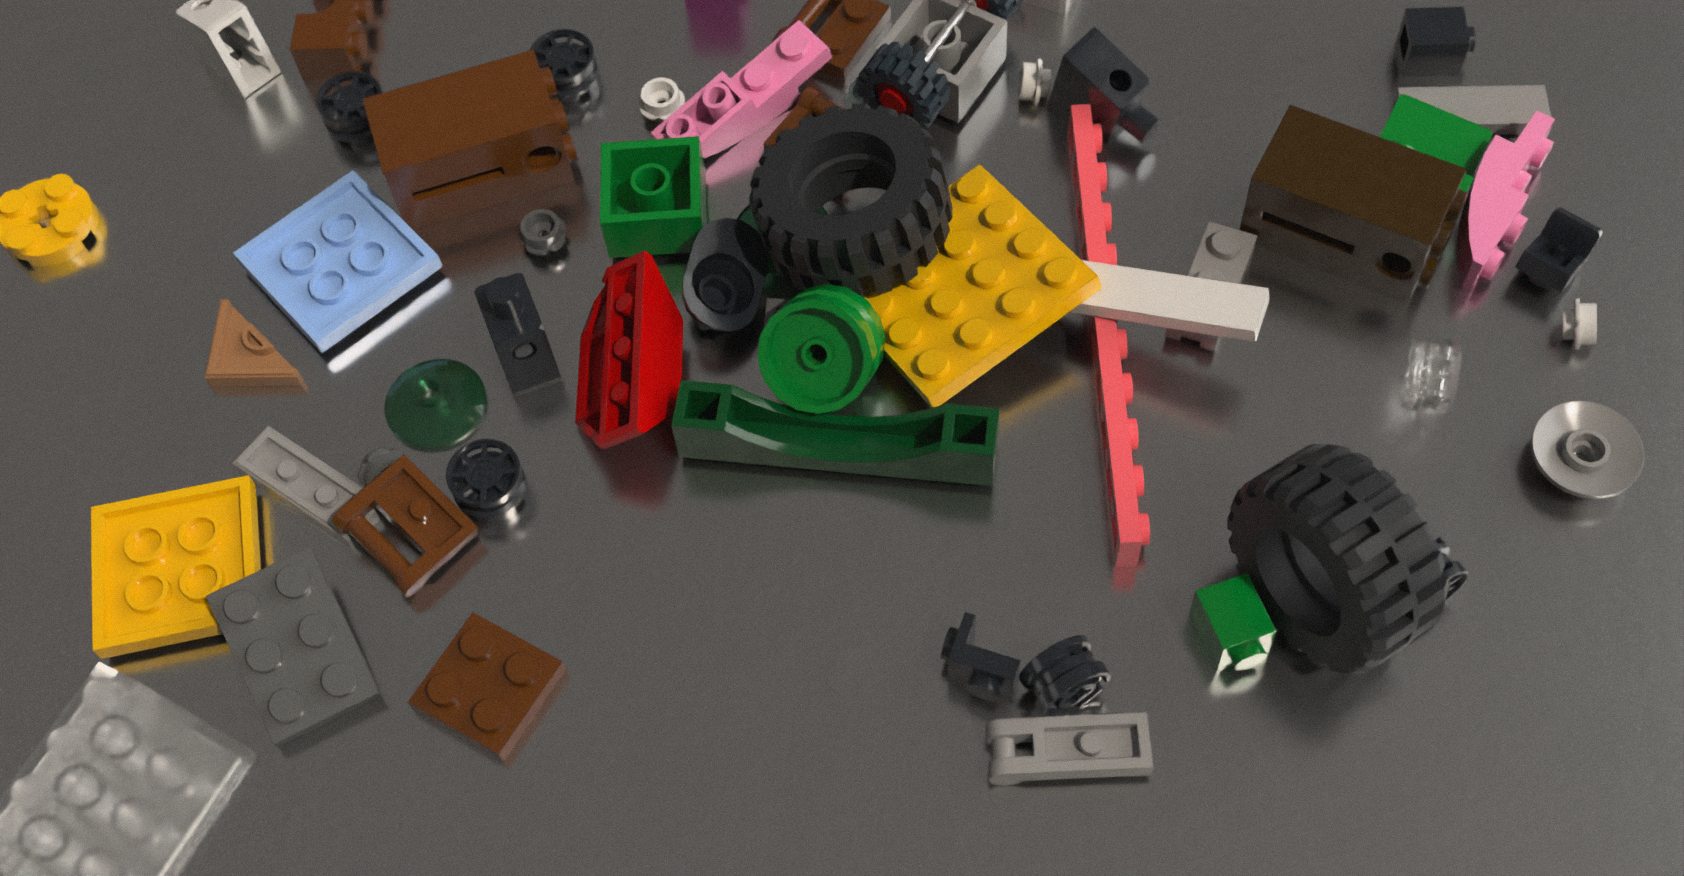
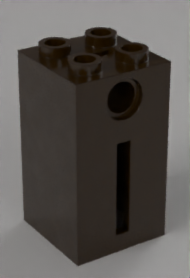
M1289 105L1251 177L1239 230L1257 235L1255 245L1409 304L1417 286L1427 289L1438 265V259L1450 240L1456 225L1455 222L1468 195V192L1459 189L1467 169L1299 107Z

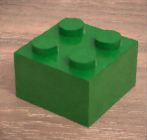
M699 136L601 143L600 226L609 258L631 257L644 250L651 255L690 253L699 231L707 225L706 172Z

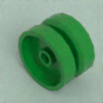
M823 284L805 288L771 316L759 338L757 359L762 378L776 398L795 410L821 414L840 410L860 395L883 361L886 337L880 316L866 298L848 287Z

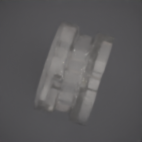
M1416 335L1408 356V361L1410 362L1404 377L1402 408L1417 411L1420 406L1431 407L1435 414L1448 415L1454 401L1459 378L1461 343L1445 340L1442 345L1434 344L1430 337Z

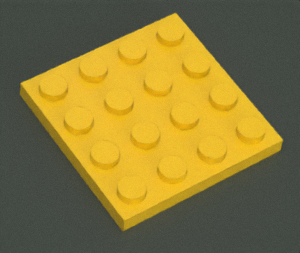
M980 164L948 186L952 202V219L949 222L950 231L944 244L937 246L938 254L929 265L925 267L921 264L917 268V276L904 284L901 280L891 285L892 291L878 295L877 291L864 294V298L869 301L881 318L886 337L884 356L931 408L945 403L1102 289L1098 275Z

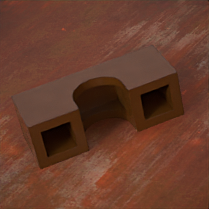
M312 0L315 9L323 11L311 14H296L290 44V52L302 79L327 80L340 73L359 71L360 61L365 60L367 57L365 31L366 25L372 24L373 21L372 1Z

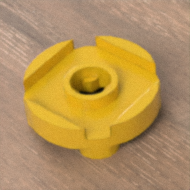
M56 174L50 178L37 180L18 190H9L0 196V243L11 257L17 261L18 258L28 260L31 266L50 267L74 258L85 248L82 241L88 236L89 231L91 230L95 234L98 228L99 214L97 207L85 189L74 183L72 178L66 174ZM55 216L50 219V226L41 227L40 223L44 219Z

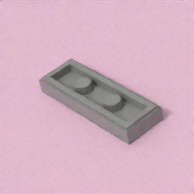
M1545 85L1398 87L1395 95V104L1401 94H1406L1488 128L1492 131V135L1521 134L1536 110L1551 117Z
M267 426L233 462L239 473L244 476L249 475L255 484L350 548L354 549L359 543L350 533H341L331 523L334 514L363 488L270 426ZM375 507L365 518L374 526L383 514Z

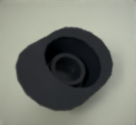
M722 218L711 221L699 231L693 242L682 281V301L688 314L699 323L698 329L707 331L711 328L730 332L742 329L753 320L759 308L768 274L769 256L760 234L755 228L742 220Z

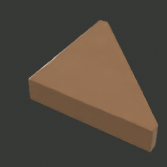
M220 299L204 377L210 387L302 386L303 378L299 371L289 364L261 332L232 306L228 299Z

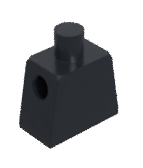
M1093 27L1063 55L1046 106L1052 112L1069 122L1071 105L1090 104L1093 124H1101L1102 144H1110L1124 130L1143 144L1154 134L1161 123L1160 119L1142 106L1151 84L1149 78L1097 28Z
M523 273L499 277L490 283L478 286L474 290V294L514 398L562 381L545 329ZM530 342L533 352L525 357H516L513 348L519 343Z

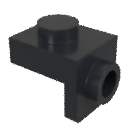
M1558 207L1552 212L1540 235L1524 250L1515 268L1526 273L1528 279L1534 284L1547 289L1553 288L1562 293L1581 271L1600 239L1602 229Z
M965 612L959 629L949 628L941 651V659L948 661V682L966 687L970 694L983 700L996 701L998 698H1002L1012 702L1019 682L1021 660L974 646L976 615Z

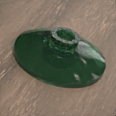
M451 359L424 361L404 371L391 385L385 399V418L392 433L400 441L411 447L424 450L450 447L467 438L482 421L487 407L486 389L479 375L462 362ZM439 392L435 397L426 399L428 395Z

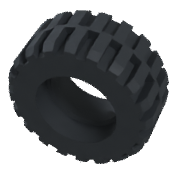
M852 104V108L842 110L839 105L825 108L826 113L813 117L811 113L799 119V126L792 130L788 127L776 137V145L774 147L768 145L758 161L760 167H756L752 174L750 182L752 191L749 195L750 209L769 259L773 261L776 271L784 279L792 281L794 287L804 290L809 287L831 284L848 287L864 297L865 293L877 291V294L881 295L892 291L891 285L901 280L905 284L916 277L918 274L917 268L921 264L927 267L938 254L937 246H942L946 241L950 231L949 222L952 219V202L941 156L929 132L921 128L917 121L903 113L898 117L897 111L879 105L877 110L870 109L868 104ZM860 188L886 190L874 203L856 212L844 215H822L817 213L828 201L847 191Z
M1313 444L1295 452L1243 484L1242 488L1237 491L1230 506L1227 529L1232 534L1228 541L1231 553L1235 554L1238 560L1236 568L1239 575L1248 573L1276 631L1280 630L1287 637V643L1297 652H1305L1308 655L1309 661L1318 666L1329 667L1330 671L1362 674L1370 672L1431 631L1434 625L1439 622L1448 592V579L1442 576L1445 562L1442 552L1436 550L1432 540L1435 535L1428 521H1422L1415 510L1418 507L1408 493L1404 495L1395 485L1397 480L1386 470L1376 469L1373 466V460L1362 453H1350V448L1331 444Z

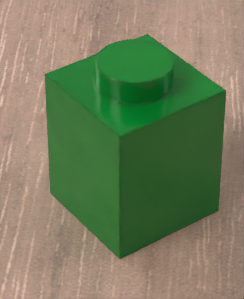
M1248 573L1195 590L1189 614L1216 672L1232 666L1236 670H1245L1265 660L1277 631Z

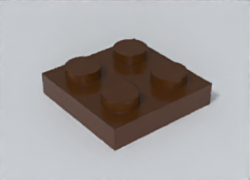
M472 612L408 703L415 712L504 762L566 672V667L563 661Z

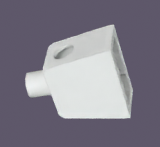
M189 0L177 9L176 17L201 59L242 97L246 98L281 73L249 11L241 2L237 0ZM233 49H238L242 52L239 60L230 55V53L235 51Z

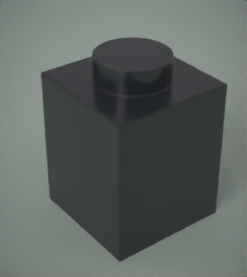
M1464 7L1405 9L1396 38L1402 77L1461 74L1466 57L1474 53L1476 43L1475 29L1473 26L1467 25Z

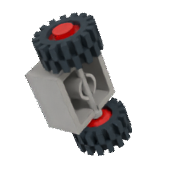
M913 0L876 47V52L858 74L859 76L856 79V85L860 86L857 89L859 97H866L863 104H868L870 108L877 110L879 105L897 111L898 117L903 113L917 121L920 127L925 130L929 128L938 114L959 123L1005 61L1007 22L1023 0Z

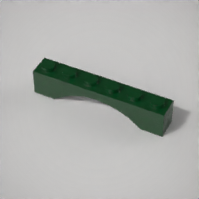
M680 380L672 430L679 457L993 486L1000 408L943 404L923 411L889 416L866 417L826 413L815 414L795 410L790 406L756 396L735 385Z

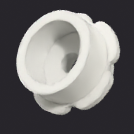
M1037 58L1036 63L1022 62L1018 85V100L1032 101V106H1036L1039 103L1040 97L1048 98L1051 85V69H1043L1040 58Z
M655 78L648 81L643 86L639 97V104L642 106L640 111L645 118L651 121H665L685 103L683 92L678 90L675 82L667 78Z
M1580 298L1574 300V309H1563V340H1574L1575 350H1580V345H1596L1597 304L1580 303Z

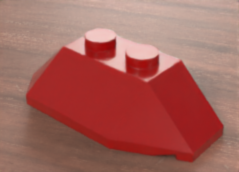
M645 250L606 268L601 281L605 286L593 302L580 336L575 424L602 449L642 435L672 415L675 410L680 380H682L684 320L652 255Z

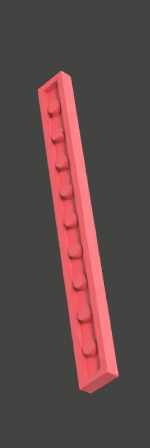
M1090 104L1071 105L1067 137L1081 260L1117 265L1115 243L1107 244L1106 233L1111 232L1112 229L1110 202L1102 203L1101 192H1106L1107 189L1106 163H1097L1096 153H1101L1102 151L1101 124H1093ZM1087 315L1115 567L1137 566L1141 546H1149L1150 523L1148 514L1139 513L1137 497H1143L1144 473L1142 465H1133L1132 450L1138 449V424L1136 418H1128L1126 404H1132L1133 400L1131 373H1122L1121 360L1127 358V334L1125 328L1117 329L1116 319Z

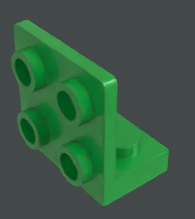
M1401 94L1380 137L1466 168L1467 170L1459 189L1468 192L1474 179L1473 174L1493 133L1488 128L1406 94Z

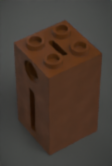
M534 50L363 98L383 175L402 219L413 230L575 182L570 163L578 161L570 133L561 135L562 132L570 130L562 103L559 102L558 98L550 99L551 96L557 95L556 86L549 66L539 68Z

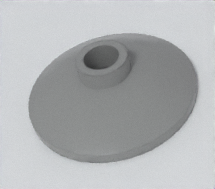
M1571 401L1549 409L1537 422L1531 437L1533 459L1546 479L1559 489L1582 498L1603 499L1624 492L1636 481L1644 465L1645 453L1643 443L1633 425L1615 410L1594 402ZM1575 454L1584 455L1589 462L1581 460Z

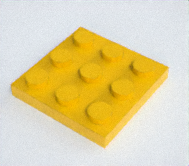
M249 475L91 507L92 651L100 659L223 634L206 596L261 570L256 484Z

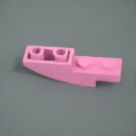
M798 20L732 78L723 71L656 127L651 132L653 138L666 139L699 136L703 159L731 147L777 118L798 101L800 93L797 88L832 58L829 47Z
M1536 110L1515 143L1495 135L1486 150L1464 203L1458 227L1456 250L1461 290L1471 294L1481 277L1491 280L1506 254L1500 251V248L1504 242L1514 245L1523 231L1528 218L1521 215V212L1529 196L1524 191L1532 177L1527 171L1531 165L1539 169L1552 149L1554 142L1547 139V136L1555 120L1554 118Z

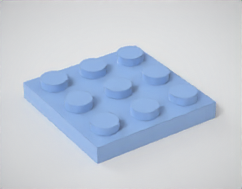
M354 170L233 252L239 265L321 353H324L443 267L439 256Z

